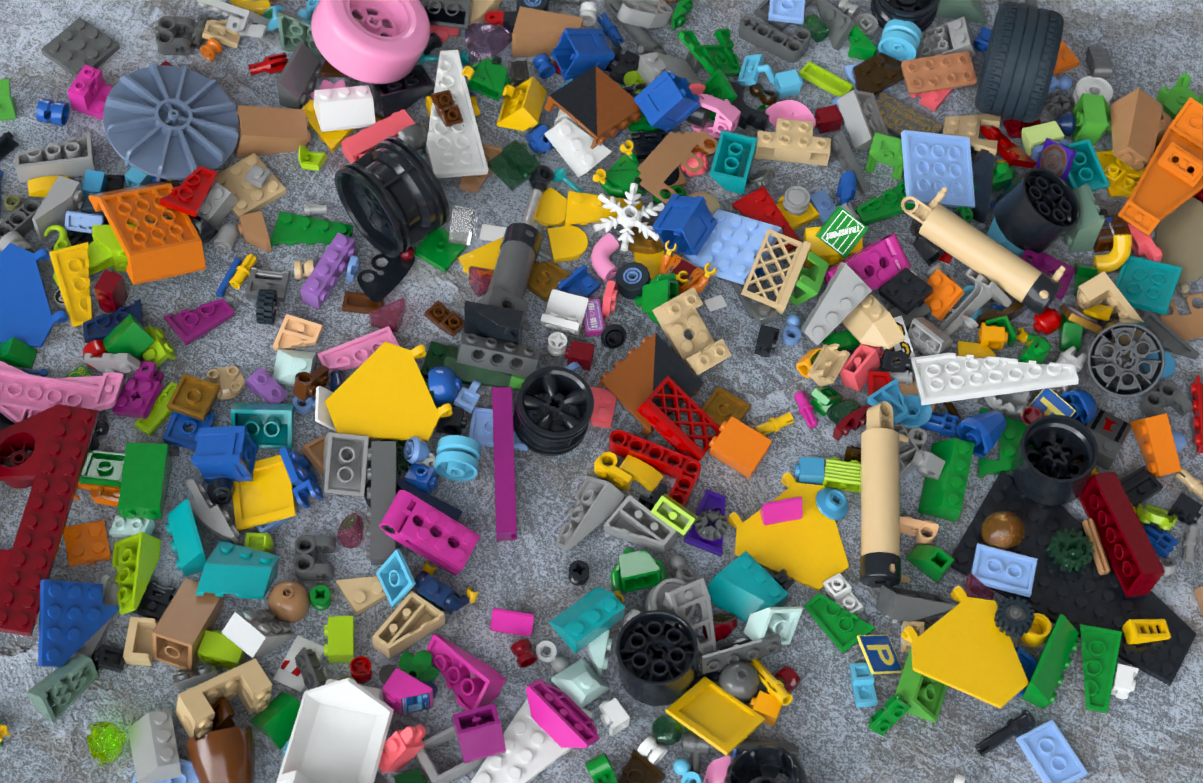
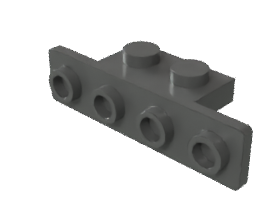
M776 634L752 641L747 636L716 645L717 652L700 657L701 670L705 674L723 669L732 662H747L781 652V636Z

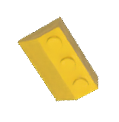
M533 76L515 87L516 90L513 98L505 95L496 123L498 127L525 131L539 123L547 91Z
M822 226L805 228L802 243L804 240L811 243L808 253L813 252L828 262L830 266H834L846 259L815 236ZM862 238L847 257L863 249ZM807 257L805 258V268H809L815 265L814 263L809 261Z

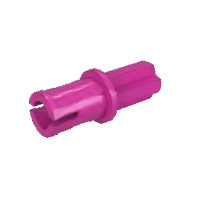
M797 392L794 395V399L798 404L799 414L803 415L809 428L818 426V421L813 412L814 406L810 404L806 392Z

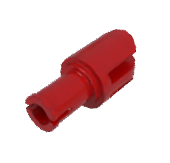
M286 52L267 56L262 62L248 64L251 76L264 72L269 73V75L282 72L288 62Z

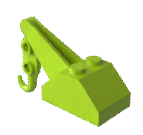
M51 225L45 230V237L53 230L60 233L58 240L54 244L53 251L71 246L67 237V230L63 226ZM92 225L94 241L88 245L89 276L110 267L115 271L127 272L128 259L111 226ZM54 273L53 277L55 284L59 286L56 275Z

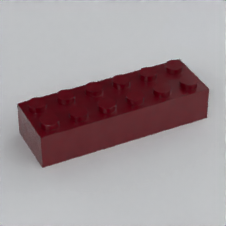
M1116 473L1094 474L1078 498L1088 519L1092 518L1095 522L1104 552L1126 597L1148 595L1164 574L1163 565L1160 563L1155 549L1151 545L1146 531L1143 529Z

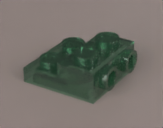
M515 139L504 147L499 155L490 160L487 166L513 191L526 182L541 164L537 155H531L527 151V146Z

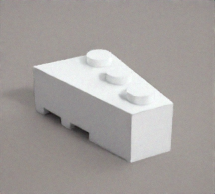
M566 118L544 133L578 178L591 170L612 152L604 145H598L591 149L594 138Z

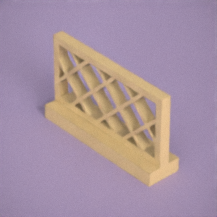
M767 229L741 294L773 307L777 313L783 314L811 243L805 240L802 243ZM768 237L777 238L779 244L770 246L767 240ZM791 244L796 246L797 249L795 252L788 254L785 245ZM781 247L784 256L776 258L773 250ZM769 251L772 260L764 262L761 254ZM787 259L790 266L782 270L778 261ZM775 263L778 271L770 274L766 266ZM762 267L766 276L757 278L754 271ZM780 275L783 283L775 286L772 277ZM768 279L772 287L763 290L760 281ZM756 283L759 292L752 293L747 288L749 285ZM774 291L777 297L776 301L767 299L765 293Z

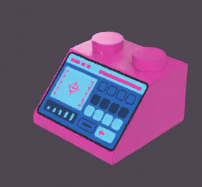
M398 668L394 670L382 687L383 701L394 710L393 713L397 712L404 715L431 709L434 705L433 689Z

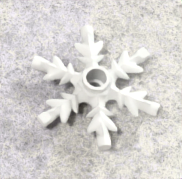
M631 183L630 193L625 191L628 199H624L628 204L625 208L620 207V201L616 203L614 196H611L610 199L603 193L598 196V199L605 203L602 207L611 209L610 212H617L618 217L609 216L610 219L601 218L602 223L594 224V230L597 232L606 228L605 231L608 232L613 226L616 229L617 224H622L624 229L619 231V233L623 234L617 240L622 241L621 251L624 252L628 251L629 242L634 243L631 236L635 235L631 230L634 226L638 227L639 233L643 231L646 239L649 235L655 241L660 239L659 235L653 231V227L647 225L649 222H641V217L650 218L649 215L658 216L656 212L662 211L665 206L663 203L653 206V202H651L646 208L643 205L641 210H637L635 205L639 202L636 200L640 198L641 194H636L638 184Z

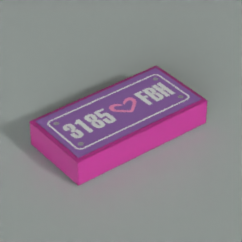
M589 299L583 319L585 336L601 335L604 322L600 299Z

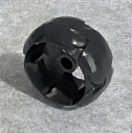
M759 745L757 748L743 751L730 763L724 783H750L755 778L761 776L763 778L757 783H775L774 779L779 773L789 778L788 783H808V779L801 761L786 748L778 745Z

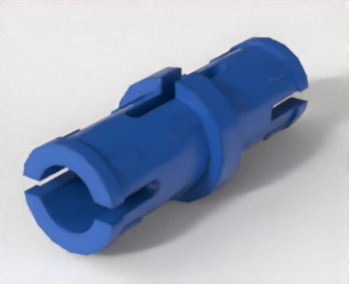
M601 14L600 16L603 20L598 17L597 21L604 29V34L609 36L614 46L621 45L618 40L623 43L624 39L617 31V26L612 24L607 14Z

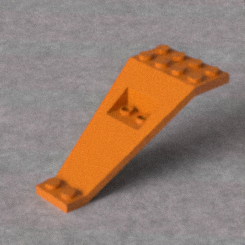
M1191 97L1167 128L1129 200L1117 215L1148 237L1160 221L1203 189V105ZM1177 157L1179 161L1173 163L1172 158ZM1189 167L1194 168V172L1189 173L1187 169Z

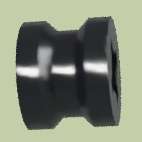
M576 560L570 564L568 576L572 584L581 586L588 581L589 566L586 562Z
M782 569L773 577L785 591L795 583V579L789 577L785 569Z

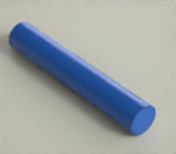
M234 259L215 293L218 297L224 295L230 284L229 281L237 271L236 268L242 262L241 259Z

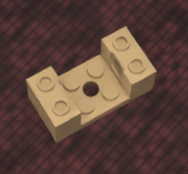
M1105 271L1078 287L1075 306L1078 310L1083 312L1085 309L1101 304L1113 308L1111 315L1116 320L1129 318L1143 322ZM1136 329L1133 340L1137 342L1143 332ZM1112 333V339H1111V342H1112V343L1116 342V340H1115V338H1114V336H1113V333ZM1121 335L1119 342L1126 345L1130 342V337L1128 335ZM1140 343L1137 346V350L1145 346L1146 343ZM1109 346V351L1113 354L1114 350ZM1129 350L1128 353H1126V355L1122 354L1121 356L1123 358L1127 357L1128 355H1130L1131 350Z
M693 287L652 311L676 354L698 375L732 355L723 339L714 342L696 310L703 303ZM686 329L692 333L691 340L684 337Z
M255 658L178 694L176 716L189 738L198 737V739H201V736L212 732V719H214L215 712L211 706L219 697H226L229 701L238 695L248 713L252 714L254 712H261L268 707L273 685Z

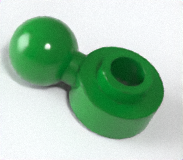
M674 185L670 187L680 196L687 195L686 190L681 186ZM660 190V196L664 199H669L671 192L669 190L668 192ZM653 195V200L655 203L664 204V202H662L660 199Z

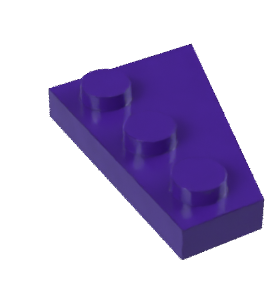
M707 489L695 515L699 516L702 511L706 512L711 509V511H719L724 516L726 497ZM709 520L707 526H713L714 528L716 522H710ZM694 524L688 534H686L684 543L722 557L723 537L717 540L704 539L697 533Z

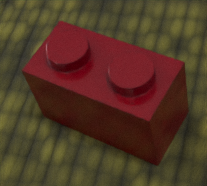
M104 270L94 290L100 309L106 313H113L118 311L117 308L123 306L128 295L123 276Z

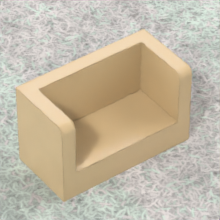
M130 617L123 653L126 664L152 666V632L157 625L156 619Z

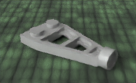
M698 578L665 592L671 612L686 620L693 631L698 627L705 626L708 638L707 641L702 643L697 639L698 655L701 657L708 652L709 654L717 652L711 599L704 578ZM698 603L701 607V620L691 623L685 614V609Z

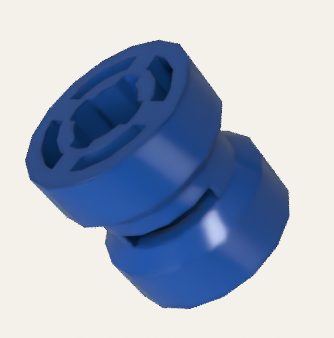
M546 53L539 54L533 59V65L538 69L537 73L542 79H547L556 72V68L553 63H550L551 59Z

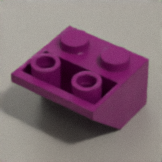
M495 703L452 714L453 727L464 764L506 752Z

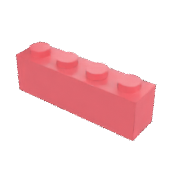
M402 109L383 120H379L374 125L362 129L359 133L345 138L341 141L342 153L350 163H353L359 159V154H367L378 143L390 136L399 137V131L416 123Z

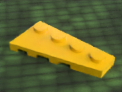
M568 191L564 226H571V224L588 225V223L595 222L602 223L601 218L610 219L609 216L617 218L618 213L610 212L611 209L603 208L602 206L605 203L598 199L599 195ZM615 198L616 203L620 201V207L625 208L628 205L624 199ZM638 201L639 203L635 205V208L641 210L642 201Z
M88 242L49 252L71 327L83 325V322L92 319Z

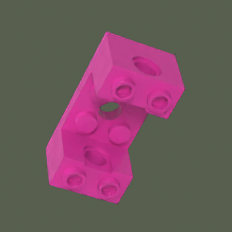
M84 65L67 92L72 110L103 120L104 105L113 86L104 83L100 69Z

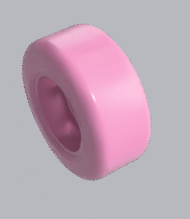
M319 0L311 21L312 36L323 57L343 74L371 84H387L406 77L413 70L425 50L431 31L427 12L420 0Z

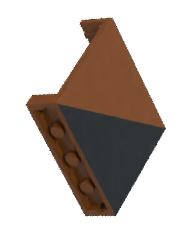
M594 66L550 94L544 107L549 113L559 107L594 137L591 149L598 145L602 146L610 137L614 138L619 131L627 129L632 122L636 123L642 115L641 109L634 101V98L597 66Z
M657 333L651 337L647 335L640 342L641 346L639 348L633 347L626 354L628 357L624 361L622 359L618 360L613 365L614 369L611 372L607 370L599 378L601 381L597 386L601 388L604 385L644 426L641 433L645 438L655 428L636 409L667 376L690 398L704 385V382ZM665 384L664 393L672 394V389ZM653 398L651 400L657 407H661L660 398ZM665 398L666 407L674 408L673 399ZM678 399L680 408L685 403L683 399ZM667 411V416L670 417L674 412Z

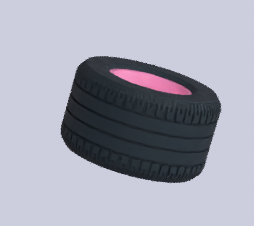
M1007 1L999 6L989 38L975 98V106L980 112L995 116L1000 115V117L1011 118L1012 120L1032 123L1039 119L1052 81L1063 34L1064 19L1060 13L1043 8L1038 9V7L1034 6L1027 7V5L1020 3L1016 5V2Z

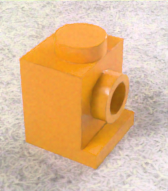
M981 323L978 331V343L987 346L991 350H1002L1004 343L1008 341V332H1005V327L986 326L985 323Z

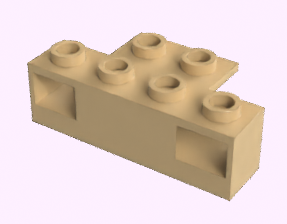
M777 118L775 132L758 131L755 159L827 166L830 156L831 138L814 137V122Z

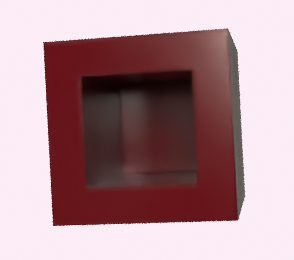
M837 105L816 109L814 116L816 121L815 128L818 129L820 134L840 130L843 118Z
M572 340L570 347H566L564 358L568 359L567 366L573 362H578L583 370L590 371L595 345Z

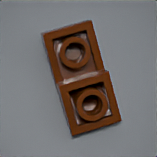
M450 90L431 95L437 113L445 127L464 122L458 104H454Z
M439 300L424 313V316L433 324L453 337L464 328V320L454 310L450 312Z

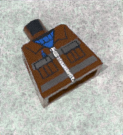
M1101 209L1099 215L1104 216L1105 221L1093 246L1094 253L1111 251L1113 248V235L1131 234L1124 221L1117 215L1109 216L1107 209Z

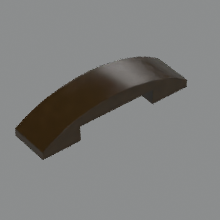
M1019 301L999 313L993 307L978 316L976 322L979 326L977 328H980L981 323H985L986 320L1007 316L1009 321L1022 314L1027 308Z

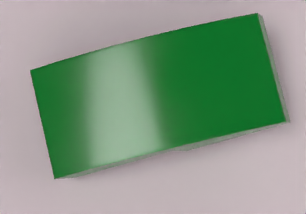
M681 0L676 6L671 24L673 31L685 24L686 13L688 14L693 9V0Z
M850 331L830 334L822 341L824 345L839 344V348L836 349L838 351L857 349L861 344Z

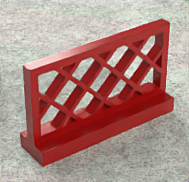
M669 376L636 409L679 453L697 461L701 460L710 448L709 443L714 436L718 437L721 433L719 431L720 426ZM665 384L672 389V394L664 393ZM653 398H660L661 407H657L651 400ZM665 398L673 399L674 408L666 407ZM678 399H683L686 402V408H679ZM667 411L675 412L676 421H672L667 416ZM679 412H686L688 421H680ZM692 413H697L700 416L701 422H693ZM681 425L689 426L690 435H686L682 431ZM694 426H701L702 435L694 434ZM706 427H711L716 434L714 436H707ZM695 439L703 440L704 448L702 450L696 445Z

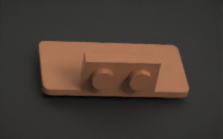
M967 51L905 60L901 63L909 94L971 86L977 82L970 53Z

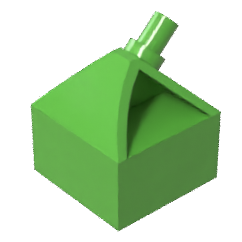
M1082 93L1071 111L1076 119L1075 131L1072 134L1073 143L1090 139L1092 146H1095L1107 132L1112 133L1110 107L1103 95Z

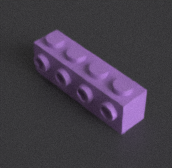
M339 232L337 233L300 289L303 303L320 309L333 287L336 286L342 273L345 272L351 255H356L355 239Z

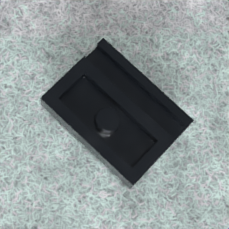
M1145 466L1120 481L1130 503L1135 507L1160 492L1163 488L1152 473L1146 470Z

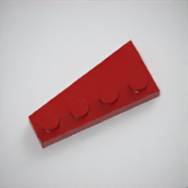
M764 186L732 203V207L736 211L738 210L744 217L781 227L783 235L800 241ZM791 244L785 245L787 252L797 248Z

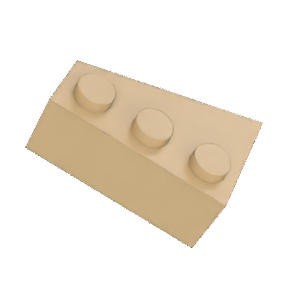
M411 591L373 635V648L391 659L445 625V614Z

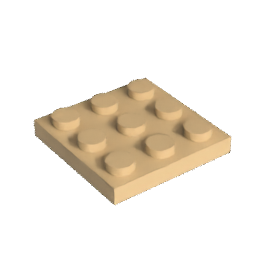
M255 153L218 173L216 182L230 191L239 200L231 210L238 219L240 215L256 212L287 193L286 188L272 172L262 189L245 181V176L254 164L268 169Z

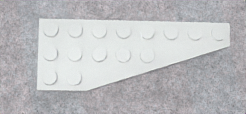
M458 50L440 51L434 93L450 90L454 104H458L464 122L445 127L432 101L426 152L430 168L437 178L485 175L488 173V166L465 76L460 75L463 68Z
M942 353L911 358V367L921 405L1076 385L1079 380L1073 364L1050 362V364L1045 365L1036 364V361L1029 360V363L1018 362V359L987 356V358L983 359L974 358V355L969 354L966 357L956 356V353Z

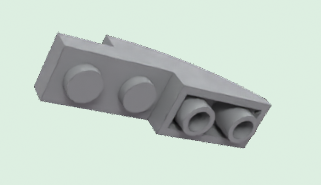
M193 478L187 481L186 484L194 497L189 500L190 506L199 520L220 539L240 545L241 543L237 538L240 534L234 525L230 526L228 521L231 518L225 509L221 511L218 505H213L210 498L206 499L204 497V494L207 492L201 483L197 484Z

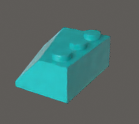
M219 541L204 565L196 595L203 596L204 593H215V597H223V594H235L237 598L264 599L277 577L279 556L235 545L230 542Z
M746 551L720 571L707 586L711 603L715 604V607L728 611L746 624L750 614L769 607H783L789 595Z

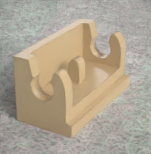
M839 344L823 345L807 373L819 386L834 383L850 355L847 350H836L839 348Z

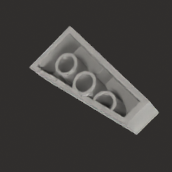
M84 133V137L75 139V136L67 138V142L60 144L56 142L50 143L49 146L43 149L37 147L16 153L15 168L19 183H25L28 180L44 176H84L86 169L95 170L91 133Z

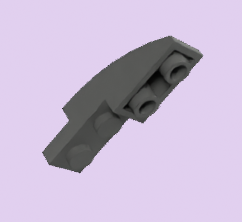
M732 282L742 305L751 319H756L760 326L778 320V314L773 307L742 295L741 292L744 285ZM756 283L749 285L747 288L752 293L759 292Z

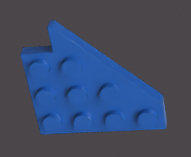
M47 579L40 581L38 667H62L119 610V606L103 605V584Z

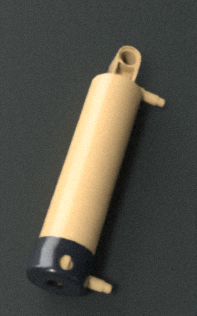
M943 187L928 206L912 196L905 197L902 200V210L922 224L919 234L978 274L984 276L988 281L995 282L1000 289L1021 302L1022 305L1038 316H1041L1059 293L1062 284L1058 281L1063 276L1066 270L1065 267L1060 266L1054 275L1049 277L941 205L940 202L948 191L946 187ZM914 201L915 208L913 210H906L907 202Z
M886 401L867 410V430L861 434L860 582L865 586L881 588L882 585L893 587L900 584V582H910V577L901 574L899 442L907 443L909 442V437L893 430V408Z

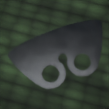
M992 153L986 154L972 163V171L975 173L973 185L977 186V191L974 192L975 207L971 210L973 212V219L980 223L985 222L990 206L994 172Z
M384 254L376 255L372 259L371 265L378 271H384V274L378 275L374 270H364L357 276L358 284L373 303L379 302L406 276L414 264L415 257L406 261L400 255L396 258H390ZM385 258L388 263L384 267H379L376 265V260ZM366 273H371L374 279L371 282H365L362 280V276Z

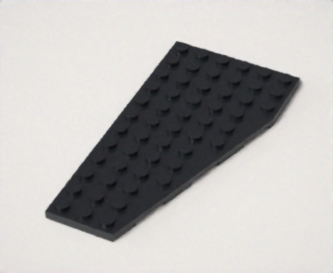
M1001 471L951 556L954 559L951 568L970 578L977 543L1037 558L1030 597L991 587L987 588L1008 599L1010 596H1013L1014 600L1016 597H1020L1019 601L1027 600L1026 605L1030 603L1032 605L1031 609L1035 611L1034 613L1045 615L1054 624L1060 614L1064 615L1078 631V637L1080 638V624L1122 632L1118 658L1170 686L1196 633L1152 591L1148 595L1126 597L1108 558L1110 572L1106 575L1098 573L1083 526L1061 505H1044L1028 498L1017 487L1013 477ZM1129 619H1165L1171 638L1140 644H1127L1122 627Z

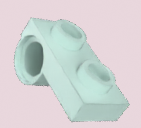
M115 516L109 534L113 538H127L140 532L152 536L155 523L153 520L145 518L126 519Z

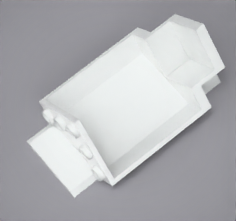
M345 678L340 681L328 679L324 686L305 691L276 783H374L394 712L383 701L382 690L359 685L355 680Z

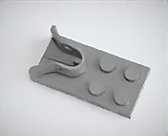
M195 0L198 2V6L229 17L226 27L231 31L237 32L242 36L260 39L264 37L269 19L219 0Z

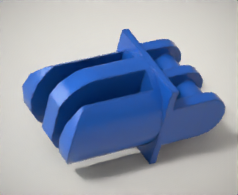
M851 171L843 173L839 180L836 197L840 198L839 206H842L844 203L848 205L849 200H854L857 181L856 175Z
M947 411L945 414L932 412L930 420L920 426V428L940 433L939 437L943 435L953 438L957 436L955 430L960 418L947 414Z
M1151 523L1144 524L1143 529L1146 531V535L1155 552L1167 558L1169 552L1173 551V546L1178 544L1177 539L1168 534V530L1163 532Z

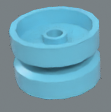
M897 19L888 21L884 26L878 45L879 53L882 52L900 61L915 59L922 37L921 30L911 21Z
M460 435L445 436L438 441L434 468L439 476L452 481H469L478 475L481 446L477 441Z

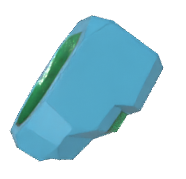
M275 5L263 13L262 16L270 20L266 30L273 31L279 28L277 14L284 10L287 11L285 8Z

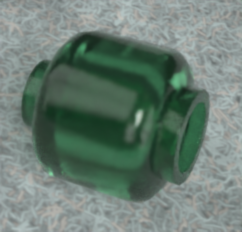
M662 715L653 722L652 734L657 741L665 745H674L681 739L683 727L673 717Z

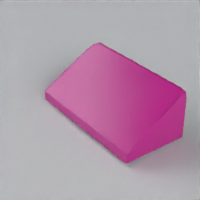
M802 497L763 503L760 510L763 524L770 525L801 519Z
M493 608L490 627L492 631L531 637L534 625L533 614Z

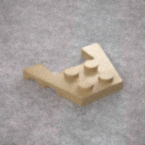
M1000 115L945 117L943 134L970 137V146H973L974 150L981 152L984 149L988 150L992 155H996L998 141L978 138L980 126H996L999 128Z

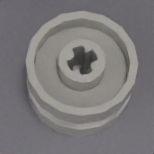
M671 578L653 587L646 596V611L664 610L671 612L665 592L682 586L686 582ZM696 604L685 609L688 619L694 613Z

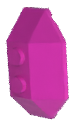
M542 679L527 685L526 693L531 718L560 747L587 748L600 739L594 721L563 691L546 684Z

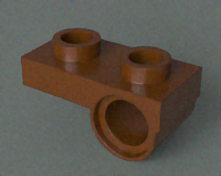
M322 365L312 374L307 372L297 373L293 394L304 402L311 396H314L316 394V387H325L329 381V368Z

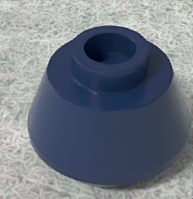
M1072 112L1060 114L1058 118H1055L1054 121H1056L1065 136H1070L1074 133L1076 119Z

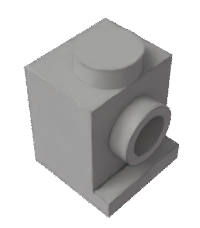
M917 449L911 464L917 467V471L924 477L938 480L945 461L931 452Z

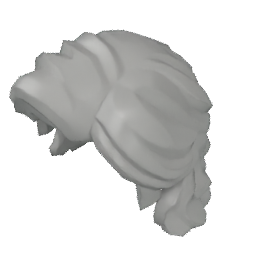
M1030 391L984 398L987 404L995 411L1022 414L1030 403L1028 400L1031 395Z

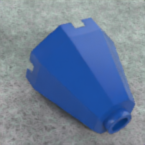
M994 410L967 417L956 427L960 440L975 443L973 455L983 458L994 447L1007 426L1006 418L1002 413Z

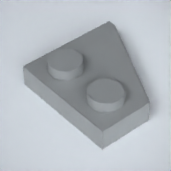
M86 353L84 356L86 363L102 373H130L140 369L141 364L139 360L128 353H103L102 358H95L91 353Z

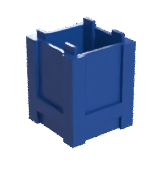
M565 28L560 36L559 43L551 52L564 80L571 78L574 80L594 66H597L604 72L609 62L613 60L615 54L604 38L602 29Z
M665 70L634 98V101L640 107L651 127H656L670 133L701 106L698 95H694L688 87L689 81L686 77H678L672 71L669 73V71Z
M673 194L652 227L655 233L659 235L664 246L667 241H670L668 249H673L676 243L677 250L675 252L697 256L717 225V221L709 211L704 196L688 197Z
M246 426L199 428L195 436V442L197 441L196 451L191 457V463L199 469L202 474L201 477L204 478L206 483H211L217 478H226L232 482L253 481L258 445L251 438Z

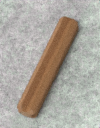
M1092 518L1085 519L1082 525L1098 573L1106 575L1111 569L1095 522Z

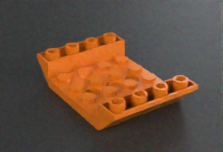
M150 183L92 194L88 197L96 212H104L128 259L126 271L133 285L206 269L202 240L188 214L160 205V199L164 196L167 197L172 192L173 186L171 183ZM163 216H168L169 218H172V219H171V220H168V219L164 218ZM146 219H149L154 223H148ZM127 223H132L133 225H136V226H135V227H132V226H129Z

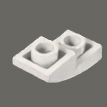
M840 573L823 582V586L833 602L851 614L857 615L863 611V605L851 592L852 587Z

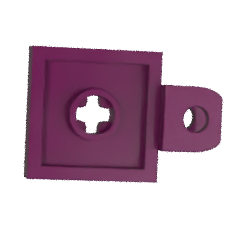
M1025 250L1021 258L1049 277V273L1054 275L1060 266L1066 268L1063 276L1058 281L1062 284V287L1056 298L1062 300L1076 269L1044 252L1039 255L1031 250ZM1026 257H1031L1032 261L1026 259Z
M141 362L140 369H137L133 375L136 379L128 378L116 405L112 409L115 415L142 419L148 418L163 388L161 383L164 379L162 371H155L156 364L154 362Z

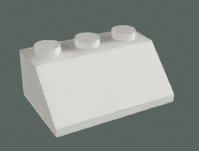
M369 85L314 90L313 107L321 132L370 127L376 123L373 97Z

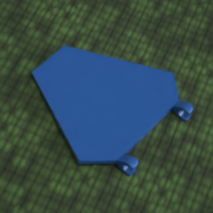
M10 243L0 253V343L14 337L30 347L42 348L53 326L56 323L68 321V315L63 310L52 315L37 263L38 261L50 259L49 252L45 248L32 253Z

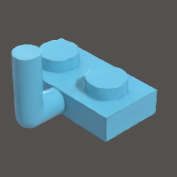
M762 54L745 56L737 80L738 84L742 86L756 84L760 72H765L769 82L774 83L775 75L770 65H762L764 61Z

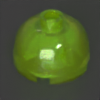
M101 721L89 724L87 730L91 729V735H87V742L92 758H98V766H105L115 762L124 751V744L127 742L125 732L121 731L112 722Z

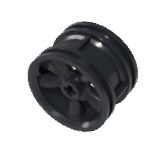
M552 366L534 371L524 380L518 393L513 413V427L517 437L528 449L541 455L559 456L572 451L584 439L593 413L594 397L592 390L579 374L567 368ZM540 393H546L542 399L535 396ZM569 406L577 407L581 420L568 413ZM540 409L543 416L535 423L527 411ZM561 419L566 430L552 431L553 420Z

